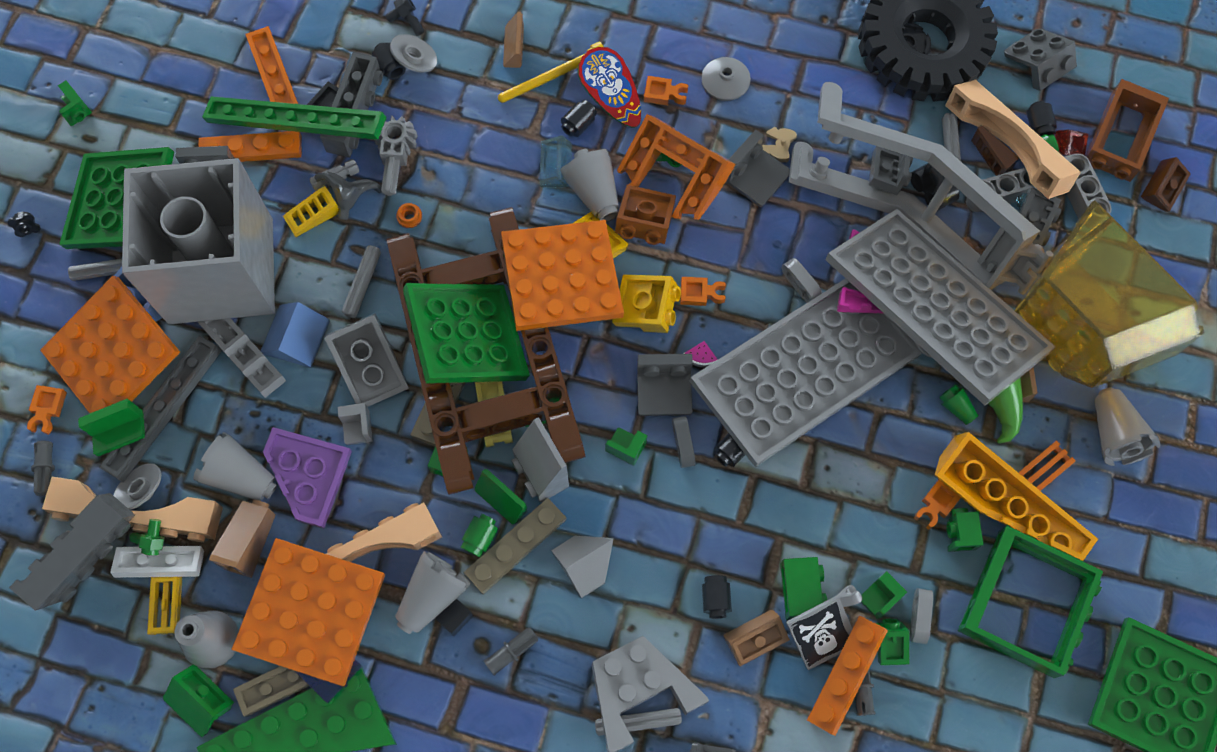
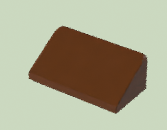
M1177 157L1164 159L1159 163L1141 198L1165 212H1170L1191 173Z

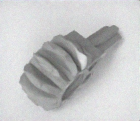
M391 115L390 121H385L379 139H374L376 145H378L383 165H385L381 192L387 196L396 194L400 166L407 165V157L411 153L410 148H416L417 145L416 139L418 135L416 130H414L413 124L410 121L406 122L402 116L395 120ZM395 136H400L398 139H392Z

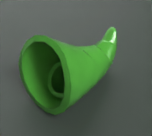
M1021 377L988 403L994 409L1002 425V434L997 439L998 444L1010 442L1019 433L1023 420Z

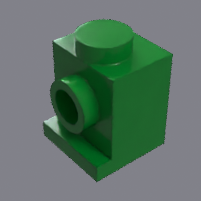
M968 508L951 510L952 517L949 518V522L946 524L948 538H952V543L947 546L948 552L974 551L983 546L978 511L969 512Z

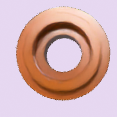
M405 203L399 207L396 218L402 227L414 228L420 224L422 212L417 205ZM407 215H414L411 219H405Z

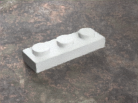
M163 546V549L159 550V555H145L141 553V548L116 547L110 573L114 578L196 577L200 575L204 550L202 546Z

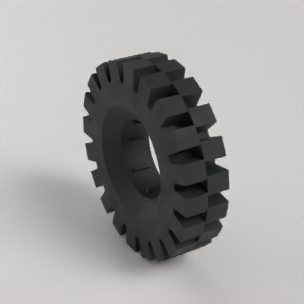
M870 0L858 32V39L861 40L858 46L861 57L867 56L864 64L870 74L877 70L880 71L876 80L884 87L892 81L897 83L893 90L894 93L904 97L907 90L911 89L913 90L912 100L925 101L930 93L933 102L943 101L948 93L951 94L955 85L978 80L990 62L996 49L997 41L995 38L998 34L997 23H991L994 14L990 6L980 8L984 0ZM908 22L911 24L914 22H926L938 27L947 37L949 43L946 48L947 51L938 55H926L914 50L904 39V25Z

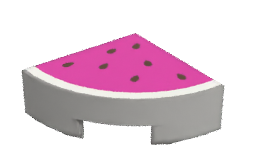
M705 341L683 353L692 354L693 365L706 368L718 360Z

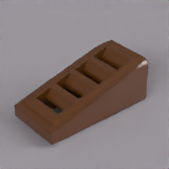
M980 125L977 128L971 141L995 176L1010 172L1019 159L1018 155L984 126Z

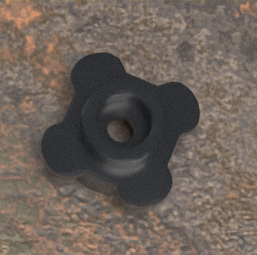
M18 212L14 214L13 218L8 219V226L15 230L14 234L17 237H24L32 232L37 233L41 229L40 225L35 223V217L29 212Z

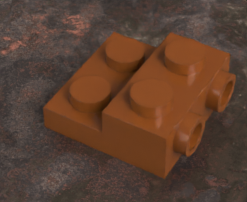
M626 185L617 216L615 233L620 234L624 239H632L633 237L644 239L650 245L665 244L676 195Z

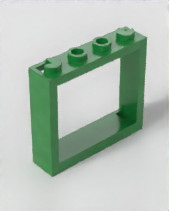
M1006 525L997 533L958 632L1052 678L1064 676V674H1067L1069 666L1073 665L1074 660L1071 658L1074 648H1077L1083 639L1082 626L1092 615L1093 607L1090 605L1093 597H1096L1101 591L1102 587H1100L1102 581L1100 579L1103 571ZM1011 546L1082 580L1051 662L978 627Z

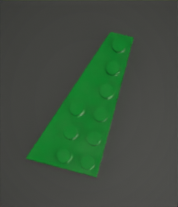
M358 664L351 668L345 687L325 681L197 747L198 752H352L397 744L363 667Z

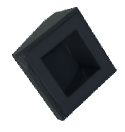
M455 599L435 619L455 636L474 615L459 600Z

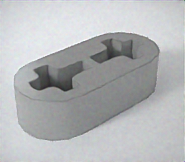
M792 258L782 265L784 276L806 303L822 294V290L817 282L797 259Z
M920 588L915 590L910 626L911 642L928 643L933 608V591Z

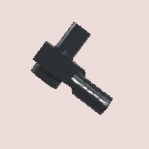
M395 0L393 2L395 9L385 15L387 20L392 23L399 17H402L405 22H409L416 36L423 34L424 29L413 13L416 10L411 0Z

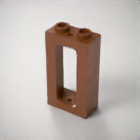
M1121 79L1109 98L1085 155L1092 167L1108 172L1118 179L1131 182L1143 165L1169 98ZM1121 106L1138 111L1143 115L1126 159L1103 150Z

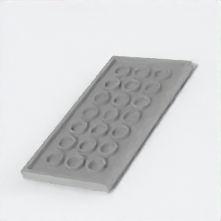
M895 209L829 252L825 259L984 405H987L1038 364L1056 347L898 209Z
M846 278L699 371L689 380L755 467L922 354L914 340L884 313L838 312L837 306L842 287L859 291Z

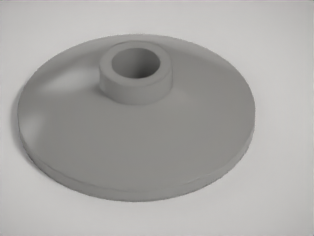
M408 34L397 35L392 39L390 51L401 65L412 71L423 73L435 68L437 64L436 53L425 41Z
M721 57L714 59L705 66L702 72L703 88L710 96L718 100L732 101L738 99L747 92L750 86L749 70L742 62L734 58Z
M144 464L135 468L124 482L119 483L113 496L129 510L137 508L148 501L158 488L162 477L161 469L155 464Z

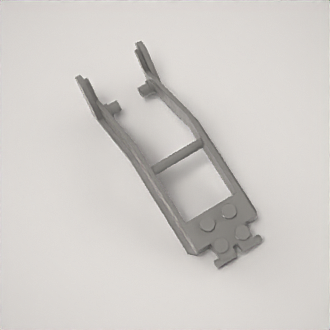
M825 82L820 90L817 123L822 124V129L831 132L829 140L832 143L840 144L843 137H849L928 162L945 179L928 207H926L913 194L900 191L898 195L870 186L868 180L828 168L830 161L826 157H819L817 162L813 164V148L808 143L797 142L792 149L789 183L886 213H891L898 209L990 290L1007 281L1017 283L1020 286L1018 292L1024 295L1036 280L1037 274L1042 272L1054 255L1051 251L1044 252L1041 245L1032 243L1040 233V230L943 145L842 114L843 91L841 87L833 82ZM953 185L1000 226V229L981 256L935 215Z

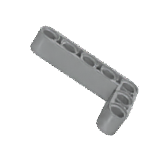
M1082 154L1065 156L1064 158L1081 172L1071 190L1066 194L1082 226L1087 229H1096L1110 215L1112 210L1111 204L1088 158ZM1026 168L983 179L989 187L1009 204L1025 200L1029 189L1035 188L1030 183ZM966 197V205L971 211L983 212Z

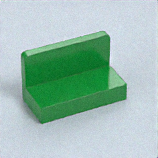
M128 399L78 418L79 428L92 436L93 454L96 456L104 455L145 437L143 410Z
M194 664L172 677L163 696V700L200 737L205 736L213 722L228 712L234 704Z

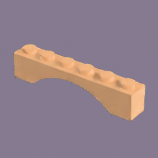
M977 80L954 86L945 106L961 121L977 127L980 125L984 126L994 136L1008 145L1025 165L1030 183L1047 199L1068 193L1081 173L1074 165Z
M52 477L42 509L52 514L51 518L54 520L69 522V518H76L96 497V494L90 487L78 480ZM187 497L161 509L132 511L135 516L129 523L133 527V531L147 534L149 519L161 520L160 535L169 538H177L178 534L187 535L188 540L204 542L205 538L215 540L223 507L216 501Z
M423 502L420 505L414 503L406 507L401 515L395 518L390 516L381 520L378 523V527L370 531L366 529L356 533L353 536V540L344 545L343 543H338L331 546L326 554L352 562L356 558L370 552L387 548L419 550L442 538V535L425 503Z

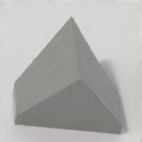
M573 536L551 550L581 598L605 584L614 538Z

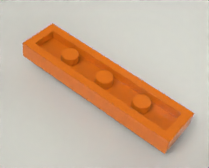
M269 26L245 34L270 102L298 104Z
M295 131L199 138V147L228 146L234 158H239L240 162L302 157V135L300 132Z
M859 615L807 721L836 736L888 632L887 629Z

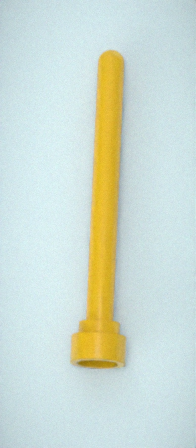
M598 41L590 45V48L587 49V51L596 47L604 46L600 41ZM583 55L498 95L499 102L505 103L578 68Z

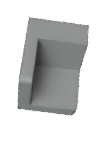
M365 403L337 407L338 417L343 423L344 442L346 445L373 442L370 411Z

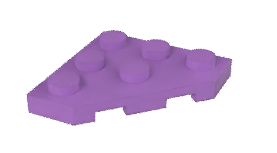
M272 427L263 454L275 475L283 495L289 503L295 519L298 522L324 529L350 459L351 449Z

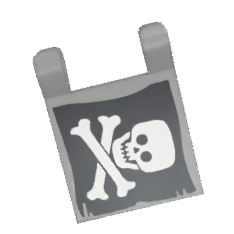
M853 585L846 586L837 596L786 622L808 670L841 653L852 631L851 624L843 607L856 605L862 601L860 592L856 591Z

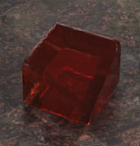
M1069 129L1056 131L1055 138L1058 143V152L1063 157L1072 154H1082L1085 156L1088 133Z

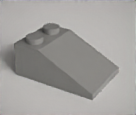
M376 313L329 333L324 337L356 404L365 403L369 407L409 389Z
M538 417L532 421L512 449L515 458L511 462L517 473H524L528 480L524 485L532 498L537 496L541 503L547 498L567 489L569 481L567 465Z

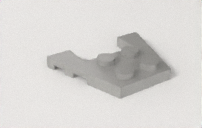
M644 636L594 660L591 664L597 699L601 710V722L605 733L607 752H618L634 742L620 714L669 688L684 715L709 702L708 697Z

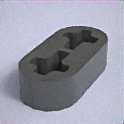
M687 417L672 418L681 468L695 466V455Z

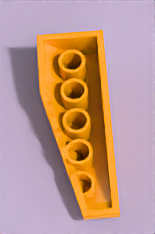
M970 432L955 435L940 455L934 476L978 512L1081 561H1084L1098 541L1096 536Z

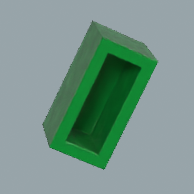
M818 557L782 560L780 570L786 620H790L827 601L826 593H822L821 582H824L823 565L818 564Z

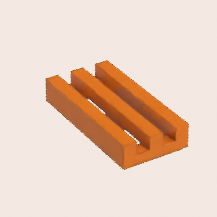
M1057 440L1018 472L1032 484L1061 459L1064 464L1036 487L1040 491L1076 461L1073 457L1070 458L1067 455L1068 452L1065 449L1062 450L1059 447L1060 443ZM1052 451L1057 454L1029 479L1024 476Z

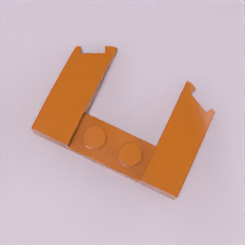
M646 114L617 171L620 174L626 171L632 181L628 185L639 187L661 153L695 172L671 217L681 219L682 214H694V219L699 220L716 198L736 164L690 139L658 118Z

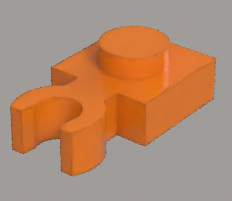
M647 76L644 102L668 106L670 99L679 105L686 104L687 96H681L679 93H688V85L679 83L673 86L671 85L672 79Z
M681 277L680 305L706 306L707 299H711L717 304L725 303L726 296L718 295L716 291L725 290L726 283L718 281L708 285V278Z
M36 385L29 411L35 414V416L28 421L27 429L35 433L37 426L43 423L41 431L49 435L53 428L50 421L51 417H60L67 392L60 388Z
M938 480L922 500L928 507L921 508L915 514L914 519L918 520L922 515H927L930 518V523L926 528L929 530L937 524V514L945 518L961 497L942 481Z

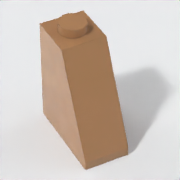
M253 499L252 503L242 501L211 553L209 560L226 571L252 578L276 515L268 508L269 504Z

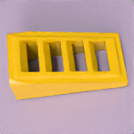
M324 186L284 214L283 218L294 236L298 237L338 215L339 208L326 186ZM326 202L327 205L323 208L321 204ZM314 207H317L319 210L316 214L312 210ZM308 212L310 218L307 220L303 215V213ZM298 217L302 222V224L299 226H297L296 222L294 221V218Z

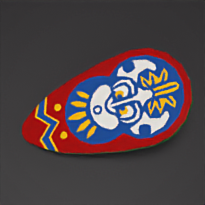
M596 47L588 50L582 56L578 65V77L582 86L594 101L613 119L630 128L637 127L641 121L640 100L631 73L623 58L616 51L608 47Z

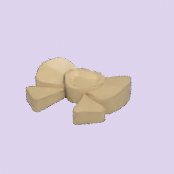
M773 127L766 132V136L775 139V145H762L763 150L781 163L788 162L790 157L789 148L791 143L797 138V134L791 129L782 128L778 130L776 127Z

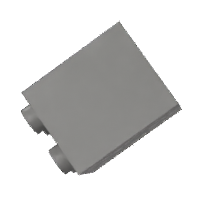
M239 158L124 169L122 273L168 324L275 314L273 218Z

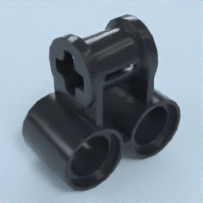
M927 163L911 172L910 182L916 191L925 193V201L929 205L945 177ZM954 185L937 211L959 199V190Z

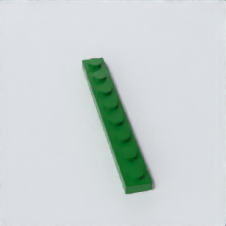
M213 96L210 97L202 116L207 123L376 140L379 139L387 118L381 111Z

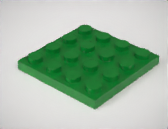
M169 147L83 154L59 245L65 249L122 247L124 169L171 165L175 152Z
M405 284L403 288L404 297L426 383L526 381L530 376L504 285Z
M1130 617L1125 618L1087 725L1144 752H1214L1217 744V657Z

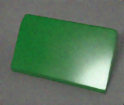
M488 469L482 471L475 486V492L512 525L516 524L527 512L526 503Z

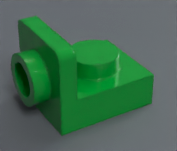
M67 80L58 85L64 93L61 99L66 104L65 107L59 110V113L70 126L83 121L92 113Z
M893 618L884 619L882 622L876 623L888 630L878 650L879 664H909L908 628L903 622Z

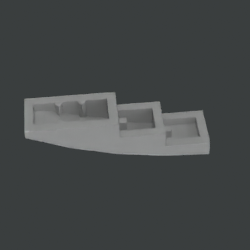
M231 318L198 322L265 398L286 382L279 371Z

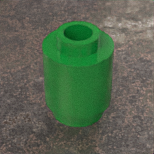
M482 513L479 518L473 516L461 539L463 541L461 548L477 557H481L483 552H487L498 531V528L494 526L496 521Z

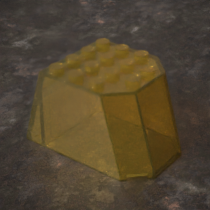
M1096 200L1087 207L1052 252L1054 254L1042 272L1037 274L1036 280L1014 309L1016 313L1056 346L1045 357L1051 368L1059 372L1063 377L1090 388L1174 357L1205 333L1203 326L1198 325L1194 311L1198 309L1197 301Z

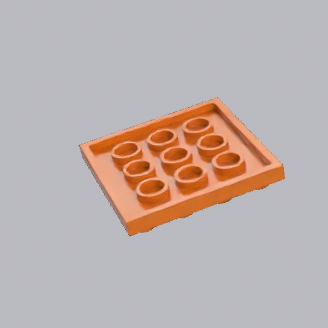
M606 220L501 232L516 331L623 318L624 310Z
M113 275L40 350L89 413L125 399L132 402L180 353L179 349L122 280Z
M275 538L231 650L345 687L386 574Z

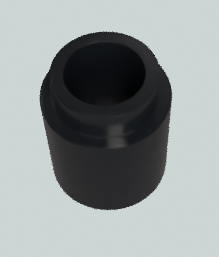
M379 43L375 46L372 56L377 57L383 75L390 80L400 78L405 73L406 68L393 57L390 51V43Z
M586 100L577 102L561 118L562 130L570 137H579L595 121V116L597 115L595 107Z
M1037 101L1031 104L1030 108L1026 111L1029 127L1039 136L1044 134L1055 135L1057 125L1052 105L1045 103V101Z
M729 433L714 447L716 460L725 467L728 465L734 467L745 456V453Z
M707 576L704 578L705 583L702 584L703 613L709 614L711 619L726 618V613L732 612L730 583L727 582V576Z

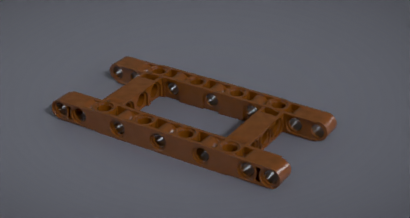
M512 207L490 212L489 221L497 250L421 269L417 249L415 248L413 237L411 238L409 233L386 239L448 495L474 488L472 480L475 479L465 442L528 426L538 417L541 422L546 421L550 438L565 463L586 458L548 327L521 330L536 387L456 408L450 383H426L403 288L406 283L493 285L501 282L507 284L509 288L501 232L519 230ZM539 351H545L542 355L536 354ZM551 398H560L558 402H549ZM446 426H452V429L447 432L441 431Z

